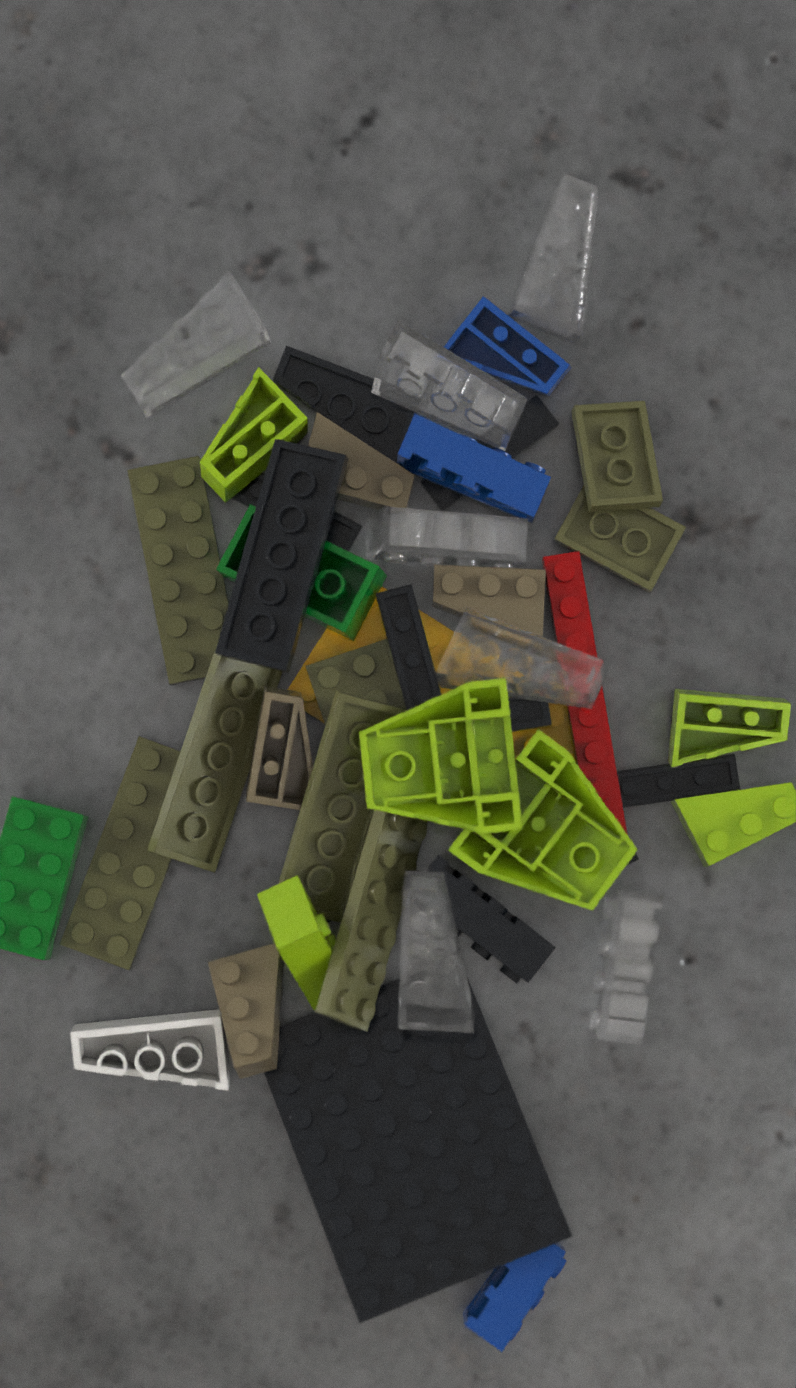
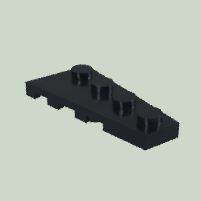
M287 345L273 378L274 383L395 463H397V454L415 413H418L423 397Z

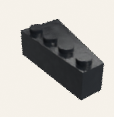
M438 854L410 890L416 895L412 902L428 915L434 909L445 919L441 925L459 938L462 932L474 941L470 948L487 961L491 956L498 959L504 964L500 971L516 984L521 978L529 983L556 947L517 916L508 912L509 910L497 900L480 890L468 877L448 865L449 862Z

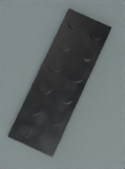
M275 439L215 654L218 656L286 673L290 672L349 460L346 455Z

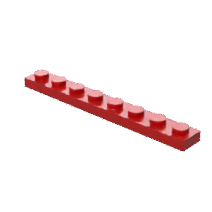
M580 551L543 556L542 562L543 568L546 570L545 580L576 764L588 781L591 782L602 801L627 834Z

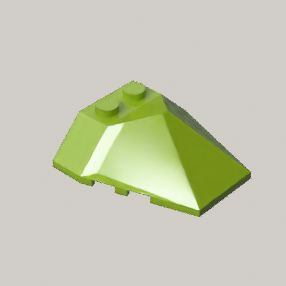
M506 678L467 682L359 732L367 808L484 834L523 830Z
M538 729L515 760L523 830L484 834L463 829L448 851L480 874L593 911L638 849L612 812L609 811L569 751Z

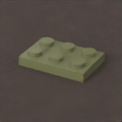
M645 401L574 405L571 413L588 512L660 507L663 497Z
M583 485L554 541L573 552L580 551V555L650 593L686 527L652 508L588 512Z
M387 639L306 666L325 726L336 690L406 708Z

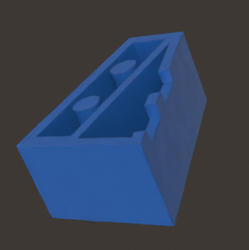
M484 296L438 353L443 359L548 397L571 369L569 363Z
M556 1243L493 1269L462 1313L464 1325L503 1352L508 1342L512 1341L523 1325L522 1320L529 1309L533 1310L545 1293L542 1289L549 1278L555 1279L565 1266L567 1260L563 1258L566 1253L564 1247Z

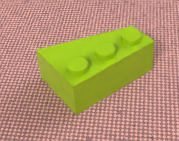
M259 367L255 371L246 391L236 402L230 417L225 424L223 423L200 461L201 477L225 503L267 469L275 439L297 444L308 434V418Z
M675 689L667 761L671 767L683 765V763L705 758L710 759L730 752L744 751L787 741L791 703L785 698Z
M792 782L670 801L704 867L711 866L796 822V790Z
M297 875L258 893L257 896L277 950L312 1009L316 1010L336 937L331 933L323 913L317 914Z

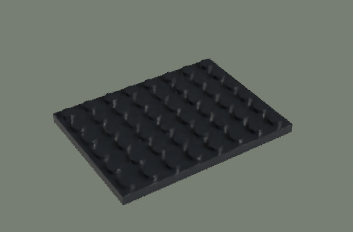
M459 955L380 986L375 1004V1014L370 1021L368 1031L354 1029L317 1012L281 1026L277 1069L264 1072L359 1323L373 1319L572 1237Z

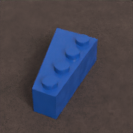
M416 413L412 418L397 454V464L414 475L530 523L535 518L551 479L550 476L545 474L546 470L539 465L531 462H525L524 465L512 459V456L505 451L497 448L490 449L469 436L458 434Z

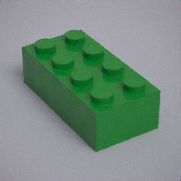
M251 504L216 568L221 575L234 583L256 509ZM326 541L305 618L354 641L376 599L375 594L379 593L387 575L380 566Z
M11 796L0 837V949L41 960L51 959L89 816Z

